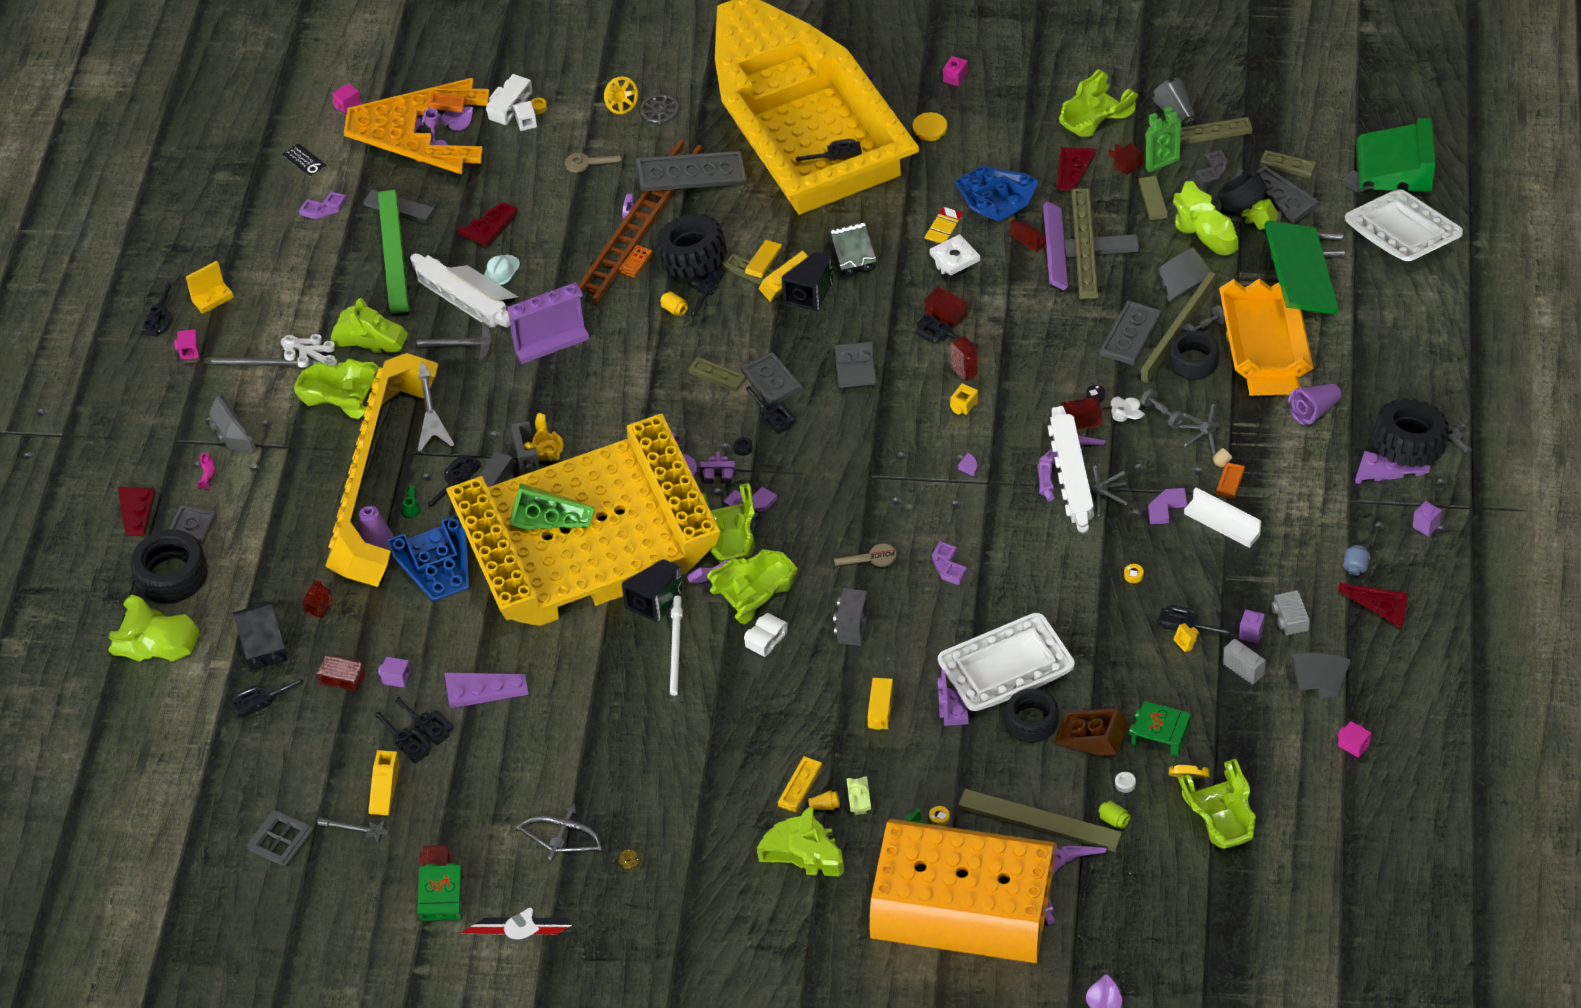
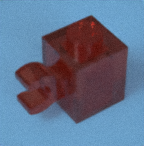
M1131 143L1123 148L1119 144H1115V151L1110 148L1108 149L1109 157L1115 158L1114 166L1126 175L1142 165L1143 152Z
M314 580V584L309 587L302 603L306 614L323 618L333 599L330 589L323 586L322 582Z
M448 845L423 846V852L419 853V863L422 866L427 864L446 866V864L450 863L451 849Z

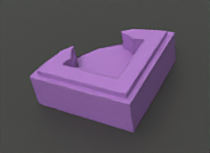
M627 193L622 212L624 219L635 204L633 194Z
M967 453L958 464V470L975 477L977 473L976 459Z

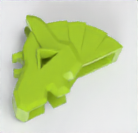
M359 298L355 306L348 307L340 313L337 324L334 326L331 334V341L335 343V347L359 346L370 349L373 353H382V349L387 353L401 351L408 333L401 325L385 319L377 311L368 308L363 298Z
M813 807L807 808L799 817L789 818L786 821L775 824L763 836L757 847L759 862H791L800 868H805L806 875H817L819 869H822L824 876H841L845 872L841 850L836 846L834 838H827L833 835L832 829H824L823 825L815 819Z

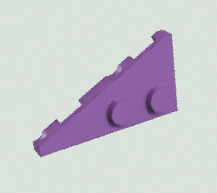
M1364 451L1355 483H1362V480L1366 479L1381 481L1382 479L1404 478V474L1415 473L1416 476L1429 474L1431 466H1401L1396 462L1388 461L1387 457L1384 458L1380 454Z

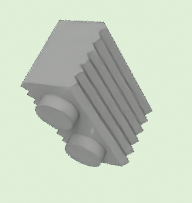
M1298 590L1274 595V602L1271 603L1273 613L1278 614L1279 628L1284 629L1287 636L1293 633L1307 632L1310 620Z
M1233 639L1224 647L1223 665L1235 671V674L1238 673V676H1241V678L1254 684L1265 674L1266 660L1237 639Z

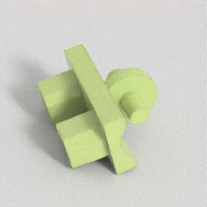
M867 776L859 779L847 778L850 811L854 812L855 815L866 814L867 810H871Z

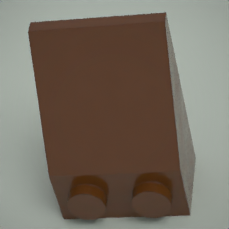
M1119 708L1066 712L1054 743L1098 756L1117 755L1129 724Z

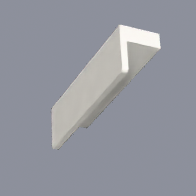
M1198 488L1194 489L1193 500L1184 509L1185 515L1249 548L1259 538L1261 520Z

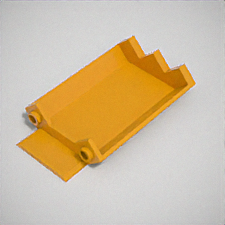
M1259 278L1247 287H1244L1233 279L1220 287L1219 290L1235 371L1246 378L1249 395H1290L1293 390L1301 388L1299 377L1314 369L1302 310L1286 308L1279 282L1270 287Z

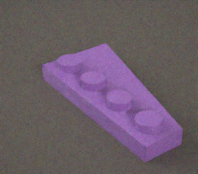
M444 673L450 708L529 694L525 674Z

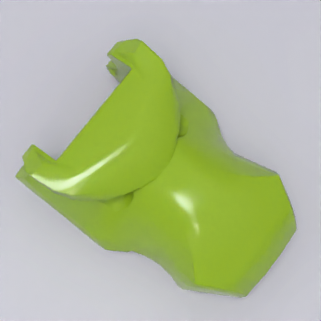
M1098 69L1090 78L1079 83L1076 95L1072 99L1063 103L1059 122L1080 137L1093 136L1098 125L1106 118L1121 119L1133 114L1138 94L1132 89H1127L1122 94L1120 102L1105 93L1110 86L1106 83L1108 74Z
M1186 181L1182 192L1174 194L1173 204L1178 212L1176 214V227L1183 233L1191 234L1195 232L1198 238L1216 254L1229 255L1239 249L1238 237L1236 236L1235 227L1231 219L1215 209V205L1211 204L1212 198L1209 194L1200 191L1193 181Z
M347 359L344 363H338V366L318 362L300 373L294 385V390L297 396L308 406L331 403L340 406L351 418L360 419L366 409L363 403L372 386L379 366L374 362H359L352 359Z
M750 483L739 485L743 500L742 504L710 511L720 530L716 546L712 547L710 552L719 563L731 560L732 558H749L755 549V541L750 528L751 520L755 514ZM702 493V495H703V497H704V499H705V501H706V503H707V505H708V507H709V509H710L709 502L707 501V498H706V494H705V493Z
M763 549L757 555L747 560L745 558H732L723 566L711 570L707 578L713 584L710 589L712 594L721 593L738 611L735 618L740 623L746 624L755 616L757 608L766 603L774 593L789 592L797 575V567L783 552Z
M130 595L123 603L127 610L119 631H111L108 636L112 640L108 651L114 656H125L139 662L155 656L173 662L192 653L200 633L195 623L186 614L165 616L162 612L149 608L142 598Z
M1236 759L1224 762L1226 782L1196 792L1189 774L1178 777L1184 800L1193 811L1203 817L1211 843L1220 848H1229L1252 840L1256 816L1248 803L1250 788Z

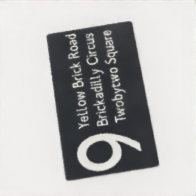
M299 143L282 154L308 176H312L327 166Z

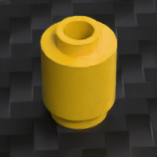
M671 291L664 293L661 297V307L675 316H683L688 309L686 301Z

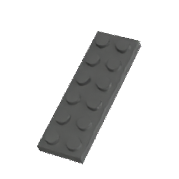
M741 151L636 158L641 192L746 184Z

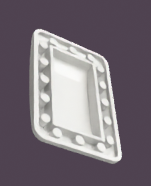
M1404 190L1389 192L1345 215V221L1360 234L1383 250L1404 261L1415 260L1463 235V229Z
M1040 613L1027 615L946 649L938 655V663L942 670H945L946 676L966 707L972 711L982 710L1005 702L1019 691L1036 689L1067 674L1074 668V659L1049 622Z

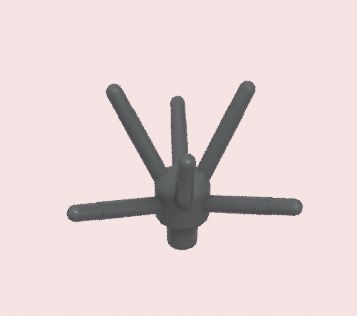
M1215 404L1211 405L1208 421H1203L1187 413L1183 414L1184 417L1198 422L1200 425L1180 424V428L1201 430L1200 433L1184 444L1185 447L1202 435L1208 434L1212 454H1216L1212 433L1220 427V424L1212 421Z
M1094 465L1095 482L1089 484L1090 491L1097 494V516L1100 517L1101 495H1106L1124 505L1128 504L1127 501L1108 491V488L1125 486L1127 483L1108 484L1124 475L1125 471L1103 482L1099 481L1098 469Z

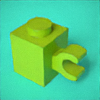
M1270 199L1260 200L1251 209H1245L1241 213L1242 217L1247 216L1245 223L1254 222L1258 230L1265 229L1264 225L1267 220L1277 221L1279 215Z

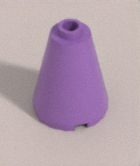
M1335 384L1297 388L1289 395L1288 402L1292 404L1290 411L1299 423L1312 424L1341 399V390Z
M374 506L362 508L359 512L357 532L365 543L390 550L387 540L394 538L378 509Z

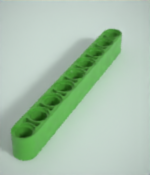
M396 189L379 191L378 200L391 315L409 312L397 192Z

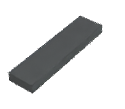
M371 190L364 200V206L379 210V191ZM398 197L399 215L401 217L427 224L435 213L433 207Z
M1137 234L1093 238L1095 255L1139 252ZM1075 239L1064 240L1066 257H1076Z

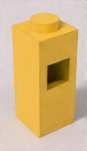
M872 679L867 716L868 728L876 730L888 729L893 697V679Z

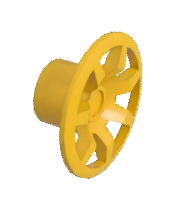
M623 76L612 79L604 92V101L607 108L613 113L624 114L635 107L638 100V89L635 83L630 78ZM618 80H626L622 86L618 83ZM629 83L633 86L634 90L626 91ZM635 94L633 103L627 96ZM623 102L630 105V107L624 111ZM617 103L619 111L613 109L612 106Z

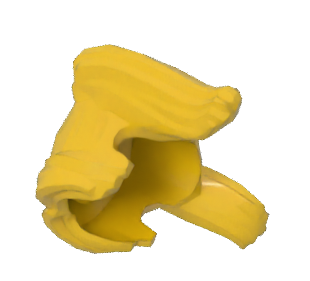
M538 413L535 420L537 433L534 435L531 443L526 442L523 445L525 451L536 449L538 462L559 460L560 453H562L564 447L563 439L555 431L552 434L547 431L546 415Z

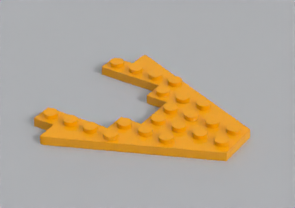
M473 78L349 107L347 108L344 136L416 159L418 162H425L462 174L464 163H481L482 146L431 145V133H415L417 115H424L425 110L428 109L432 93L465 96V105L487 106L489 103V89H473Z

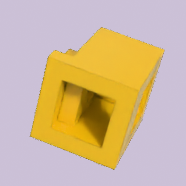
M962 383L950 398V407L953 412L967 415L973 406L978 404V390Z

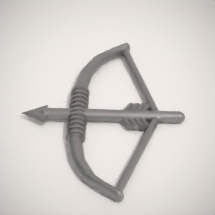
M575 803L566 810L568 812L566 818L540 815L531 817L516 827L517 830H521L550 849L549 860H553L556 852L602 851L598 834L593 829L580 822L570 820L572 814L576 813ZM539 821L551 822L552 824L562 826L558 836L552 838L549 845L523 827ZM567 827L589 833L596 840L598 846L563 848L565 841L562 837Z

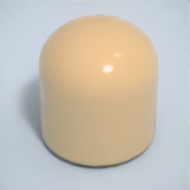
M1221 448L1213 456V462L1218 467H1225L1226 462L1229 463L1233 459L1224 448Z

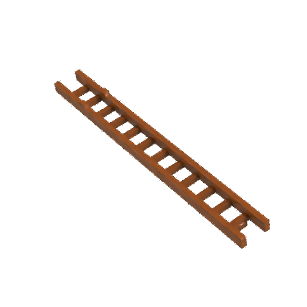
M680 139L669 156L681 155L680 152L684 148V140ZM697 145L692 154H701L702 146ZM677 189L666 190V192L662 190L644 191L578 285L582 294L585 289H588L589 293L594 294L592 297L594 305H598L620 273L619 268L636 245L640 244ZM651 194L661 197L658 203L648 201ZM643 206L653 208L650 215L640 212ZM635 217L646 220L641 227L631 224ZM627 229L637 232L634 238L623 235ZM619 241L629 244L626 250L615 248ZM610 253L621 256L617 262L607 260ZM602 265L612 267L609 274L599 272ZM594 277L604 280L601 286L590 284Z

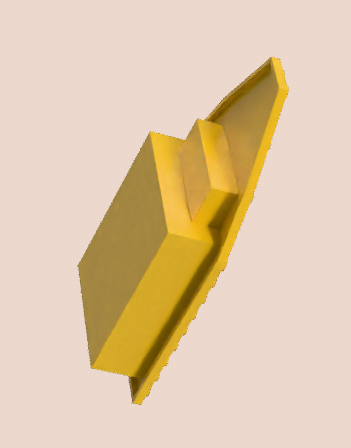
M731 0L717 5L715 64L721 101L799 215L901 176L900 159L919 152V146L848 49L812 25L761 0ZM854 139L856 142L860 141L862 154L853 158L829 161V158L796 161L797 156L801 157L826 152L827 146L836 140Z

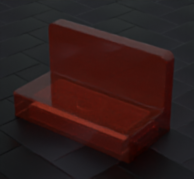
M1014 219L1010 221V236L1035 252H1039L1046 246V235L1023 221L1020 223Z

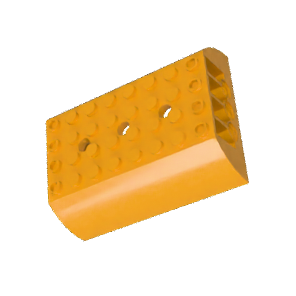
M889 819L886 824L871 896L870 938L1037 963L1058 850L1057 843ZM919 864H924L927 868L923 872H918L915 870V867ZM960 870L968 872L965 878H959L956 874ZM1006 876L1010 881L1007 884H1001L998 881L999 878Z

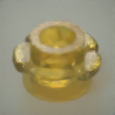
M630 849L624 850L618 860L619 864L625 869L636 867L639 863L638 855Z

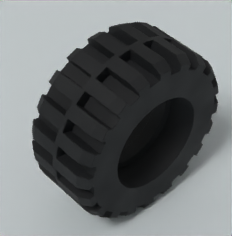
M704 214L683 215L681 218L673 219L672 222L666 223L664 228L660 229L655 240L662 268L668 274L674 277L679 276L681 279H686L687 277L692 279L696 278V276H704L708 272L711 273L715 267L718 268L727 253L726 241L720 223Z
M1408 398L1396 399L1391 401V403L1388 402L1378 411L1372 440L1377 451H1380L1379 453L1384 458L1387 457L1388 461L1396 462L1401 466L1424 467L1426 464L1430 465L1437 461L1444 453L1449 434V423L1444 414L1438 411L1434 405L1430 406L1428 402H1420L1418 399L1408 400Z

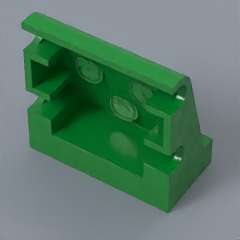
M1417 118L1416 124L1366 133L1357 138L1356 151L1359 189H1363V184L1367 181L1373 182L1374 190H1397L1398 184L1405 182L1408 184V191L1432 192L1435 152L1431 118Z

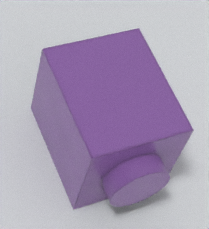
M1425 501L1414 512L1413 528L1429 537L1440 526L1442 510Z
M1245 609L1240 623L1239 639L1259 644L1264 629L1265 614Z
M386 657L384 663L379 667L382 684L406 687L411 674L409 661Z

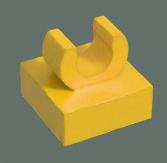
M1184 623L1179 625L1173 640L1184 652L1192 650L1194 643L1197 641V635L1200 632L1195 627L1189 628Z

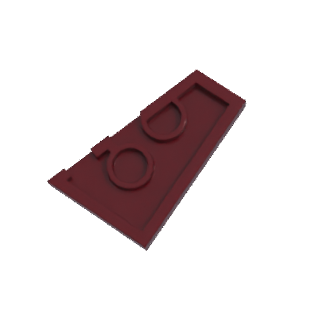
M1061 147L1057 190L1072 191V189L1077 188L1096 155V149Z
M502 202L485 212V216L477 220L475 218L470 221L471 224L464 228L462 226L459 228L458 234L488 247L518 214V210L516 207Z
M118 487L126 536H145L156 494L155 488Z

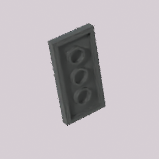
M1127 300L1100 349V355L1134 366L1162 316V311Z

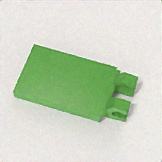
M1171 106L1164 109L1166 120L1163 122L1161 118L1157 119L1156 113L1149 115L1151 127L1148 128L1146 137V170L1149 173L1180 160L1181 121L1178 119L1176 111L1172 113L1173 108Z

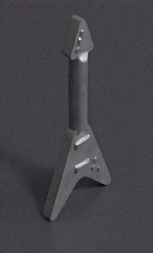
M421 362L418 377L422 382L426 412L418 451L422 452L433 436L439 437L453 447L452 439L433 409L428 379L430 373L424 363Z

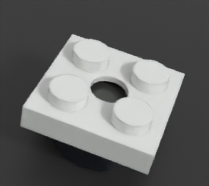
M960 234L930 249V255L935 259L937 269H941L942 274L946 273L950 276L961 275L967 271L969 266L980 261V255Z

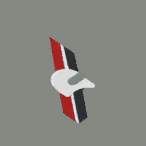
M528 908L511 918H484L459 934H506L512 939H523L532 934L557 935L572 925L567 918H534L532 916L533 909Z

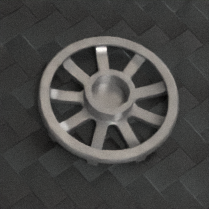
M653 95L643 101L640 113L647 122L661 124L673 120L679 113V104L669 95ZM657 97H664L663 101L656 100ZM668 98L673 101L672 103L666 105V101ZM653 99L654 103L650 105L647 101ZM676 105V109H667ZM643 107L651 108V110H643Z

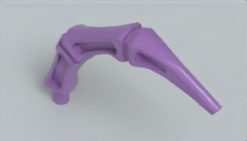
M1078 436L1080 446L1105 445L1106 440ZM1052 448L1039 459V464L1037 465L1039 494L1045 495L1047 501H1052L1055 498L1052 494L1054 486L1051 480V473L1055 462L1054 457H1057V453L1053 452Z
M1065 846L1058 849L1053 876L1066 862H1070L1080 856L1106 853L1107 848ZM1049 894L1045 920L1048 925H1052L1055 919L1052 916L1054 909Z

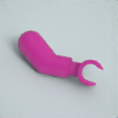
M202 453L200 455V463L204 473L202 480L197 483L199 490L203 486L206 489L210 488L208 482L212 479L216 470L210 455Z

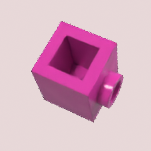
M951 56L943 68V82L959 87L968 74V61Z
M349 83L332 93L334 107L337 110H341L344 114L347 113V108L361 104L359 91Z
M196 329L177 331V339L174 340L175 349L179 352L180 359L199 358V340Z
M1350 721L1338 733V747L1359 758L1370 745L1371 732L1363 726Z

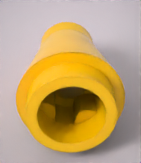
M830 790L816 797L809 798V806L813 807L814 810H835V808L840 807L837 791L832 792Z

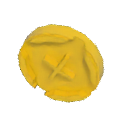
M932 112L917 116L912 124L913 134L923 141H936L942 135L944 136L948 129L946 119L942 115Z
M1192 765L1170 766L1169 776L1182 777L1189 774L1192 779L1209 778L1210 769L1203 767L1202 771Z

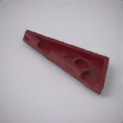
M1339 583L1338 592L1398 627L1403 628L1408 593Z

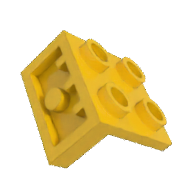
M217 261L186 276L191 300L202 314L234 298L233 292L223 282L220 266Z

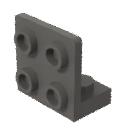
M872 342L835 345L838 385L840 388L876 384Z

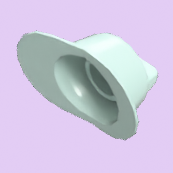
M512 255L495 256L488 261L484 276L500 286L509 282L518 270L520 262Z

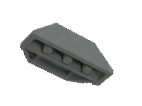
M222 393L218 394L209 413L211 418L209 425L212 431L218 433L217 437L220 443H224L229 450L255 453L256 449L252 437Z

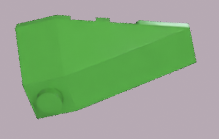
M520 483L509 525L527 530H534L536 528L552 529L554 527L590 526L595 507Z

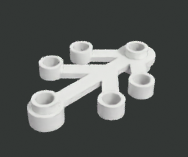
M318 334L311 335L309 339H298L293 335H287L281 339V345L286 350L284 352L286 360H294L296 358L295 350L299 351V358L297 359L299 367L304 368L309 365L307 355L322 363L337 365V360L334 356H324L318 353L323 351L333 352L335 350V343L332 341H326L324 345H320L322 340Z

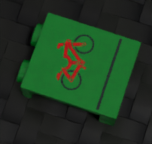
M1144 701L1142 707L1136 711V723H1132L1129 730V735L1132 736V744L1136 745L1138 737L1151 739L1171 745V755L1179 756L1190 727L1191 713Z
M449 863L446 866H437L435 864L419 866L417 914L420 921L462 920L460 886L463 871L461 865Z

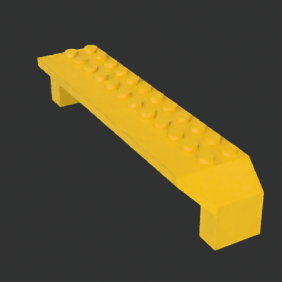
M408 353L386 360L383 367L378 368L376 377L373 380L372 392H370L368 397V406L363 416L365 418L360 427L361 433L356 442L357 449H355L352 457L353 463H351L349 468V478H347L345 483V492L341 498L340 503L342 504L336 518L338 519L333 528L334 534L328 546L330 550L325 567L344 577L378 587L385 572L391 551L365 543L350 521L381 405L400 391L424 399L422 382L418 377L421 362L424 363L430 373V377H428L430 387L435 378L438 363Z

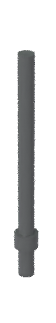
M299 357L292 361H288L285 358H211V364L285 365L302 368L298 366L297 359ZM309 359L308 366H312L320 361Z

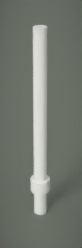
M680 596L674 597L673 608L671 609L673 625L670 695L672 696L678 694L680 622L683 618Z

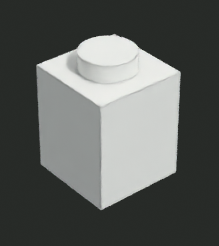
M531 101L515 104V117L520 131L536 128V117Z

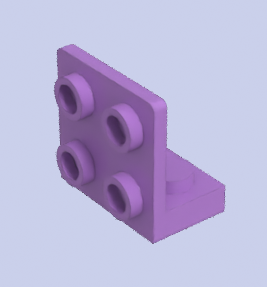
M941 670V677L938 678L940 718H944V726L968 724V708L955 688L946 687L945 670Z

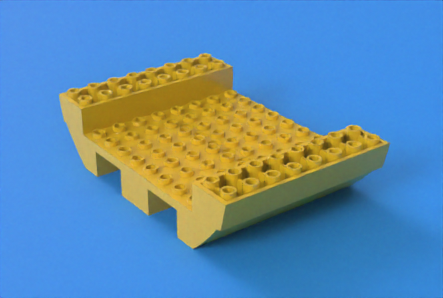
M662 413L627 425V439L508 481L487 487L483 476L446 488L501 613L506 620L512 619L532 625L541 626L558 620V606L589 595L595 606L622 597L623 581L662 559L676 563L680 566L681 575H684L712 547L716 546L720 534L710 509ZM519 484L540 488L595 507L590 526L584 528L570 527L567 528L571 530L570 533L563 534L561 530L566 527L527 530L509 525ZM621 509L625 511L621 515L615 513ZM602 516L607 517L604 521L597 520V518ZM548 535H551L553 537L550 540L543 539V537Z

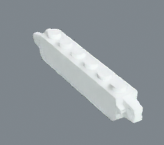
M415 253L410 257L413 263L412 269L416 272L419 283L481 323L482 321L485 322L489 328L496 327L498 324L506 328L510 325L508 311H506V305L502 300L497 301L447 270L446 268L450 267L444 266L439 260L433 259L429 255L423 257Z
M1063 406L1052 408L1051 425H1048L1049 436H1053L1054 441H1051L1052 451L1057 453V457H1054L1055 465L1061 471L1058 473L1059 483L1064 485V489H1061L1062 497L1068 503V505H1065L1066 515L1071 517L1072 523L1076 522L1078 532L1086 533L1089 530L1088 520H1091L1094 516L1093 502L1074 416L1066 414Z

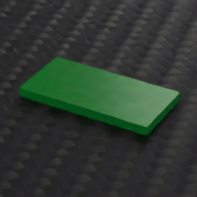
M1267 220L1264 226L1286 308L1336 315L1339 309L1317 229L1315 227Z

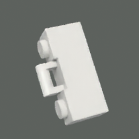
M512 74L506 80L504 88L497 87L489 97L490 102L486 107L488 118L507 125L515 115L514 105L525 102L533 93L531 80Z

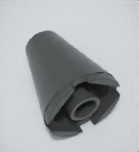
M1174 78L1175 81L1173 82L1165 81L1154 91L1155 96L1152 97L1154 103L1163 111L1171 106L1173 108L1172 113L1176 111L1177 117L1181 121V127L1192 126L1196 116L1184 82L1180 78Z

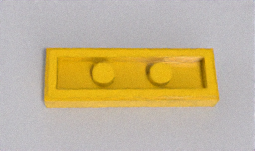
M765 240L745 268V274L762 278L781 252L782 244Z
M805 756L802 758L778 801L779 807L797 813L822 768V762Z

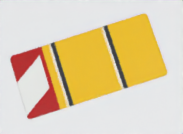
M943 207L924 238L938 243L947 241L963 213Z

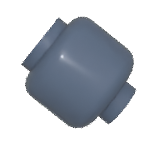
M1353 545L1351 548L1346 549L1343 559L1344 569L1354 576L1366 572L1370 561L1369 552L1360 545Z

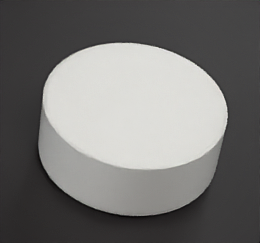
M1121 772L1116 776L1115 787L1118 791L1128 793L1135 788L1136 779L1133 774Z

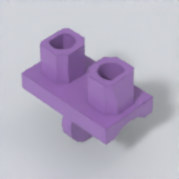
M716 451V457H709V461L700 462L705 482L715 481V473H722V481L732 482L733 475L736 473L735 461H728V456H721V452Z

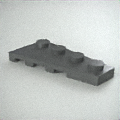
M1263 166L1257 171L1267 186L1266 195L1292 224L1297 223L1318 206V200L1268 167Z

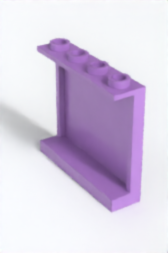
M576 282L507 307L514 351L521 364L589 340V334L584 327L580 297L583 294Z

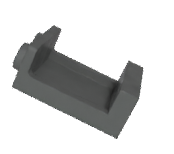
M525 421L511 424L521 476L539 470L536 449L525 451L523 446L526 442H532L530 422Z

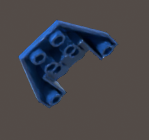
M980 166L975 168L974 171L962 175L954 183L970 209L999 222L1028 206L1037 187L1038 180L1024 173Z
M458 515L441 520V527L406 538V535L402 534L387 540L393 558L433 602L469 589L466 533Z

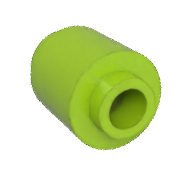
M1111 800L1107 803L1104 802L1099 808L1100 818L1115 828H1125L1130 820L1131 815L1128 814V811Z

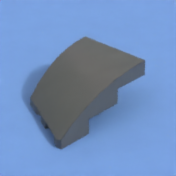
M1194 247L1180 253L1159 268L1160 276L1163 279V286L1168 291L1167 300L1170 302L1180 298L1184 293L1195 289L1202 283L1207 274L1212 272Z
M1324 653L1292 654L1299 690L1316 689L1318 698L1339 695L1341 685L1350 666V659Z

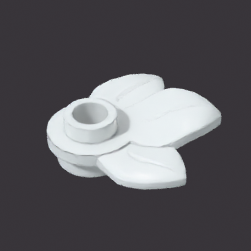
M1115 397L1111 400V413L1116 421L1123 422L1127 418L1140 419L1145 416L1142 411L1138 410L1141 402L1136 398L1123 400L1120 397Z

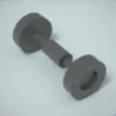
M1217 305L1212 308L1213 317H1208L1199 322L1195 328L1190 323L1183 325L1182 333L1197 331L1198 329L1202 330L1212 324L1213 320H1216L1219 324L1225 323L1223 307Z
M1153 388L1148 389L1141 397V404L1145 407L1155 404L1160 412L1170 416L1168 425L1173 429H1177L1180 424H1183L1185 420L1184 413L1178 410L1172 414L1168 407L1156 401L1158 392Z

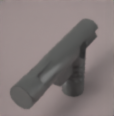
M1461 421L1449 430L1448 439L1466 454H1469L1472 448L1461 440L1464 435L1460 431L1466 428L1465 423Z

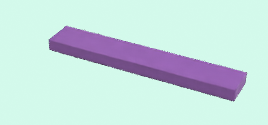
M1046 202L1043 205L1049 283L1065 290L1068 287L1062 210L1060 207Z

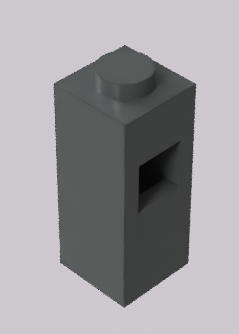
M495 452L478 477L483 476L487 487L507 481L514 471L513 458L507 454Z

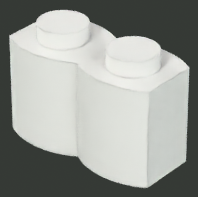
M769 613L759 617L756 626L745 633V647L766 657L786 635L787 622Z

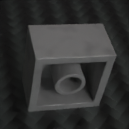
M843 588L842 596H838L837 600L838 611H835L833 616V623H836L834 635H837V642L840 644L861 646L868 619L867 591Z

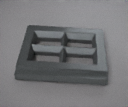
M273 810L248 842L246 849L287 867L313 833L314 828ZM278 821L287 824L280 836L271 833V830ZM291 826L300 830L292 842L283 838ZM268 835L276 838L277 840L269 850L260 847ZM280 841L289 844L282 856L272 852Z

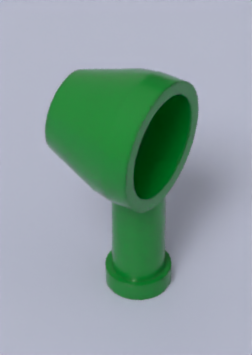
M413 485L407 487L408 497L404 499L401 506L402 515L409 519L417 517L421 512L420 505L415 500L417 488Z

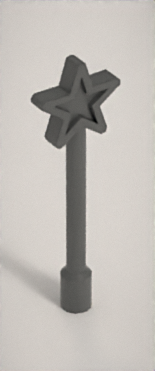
M319 817L317 822L320 826H334L367 832L366 837H375L377 843H379L381 836H389V831L384 829V821L378 825L369 823L370 828L330 821V819Z

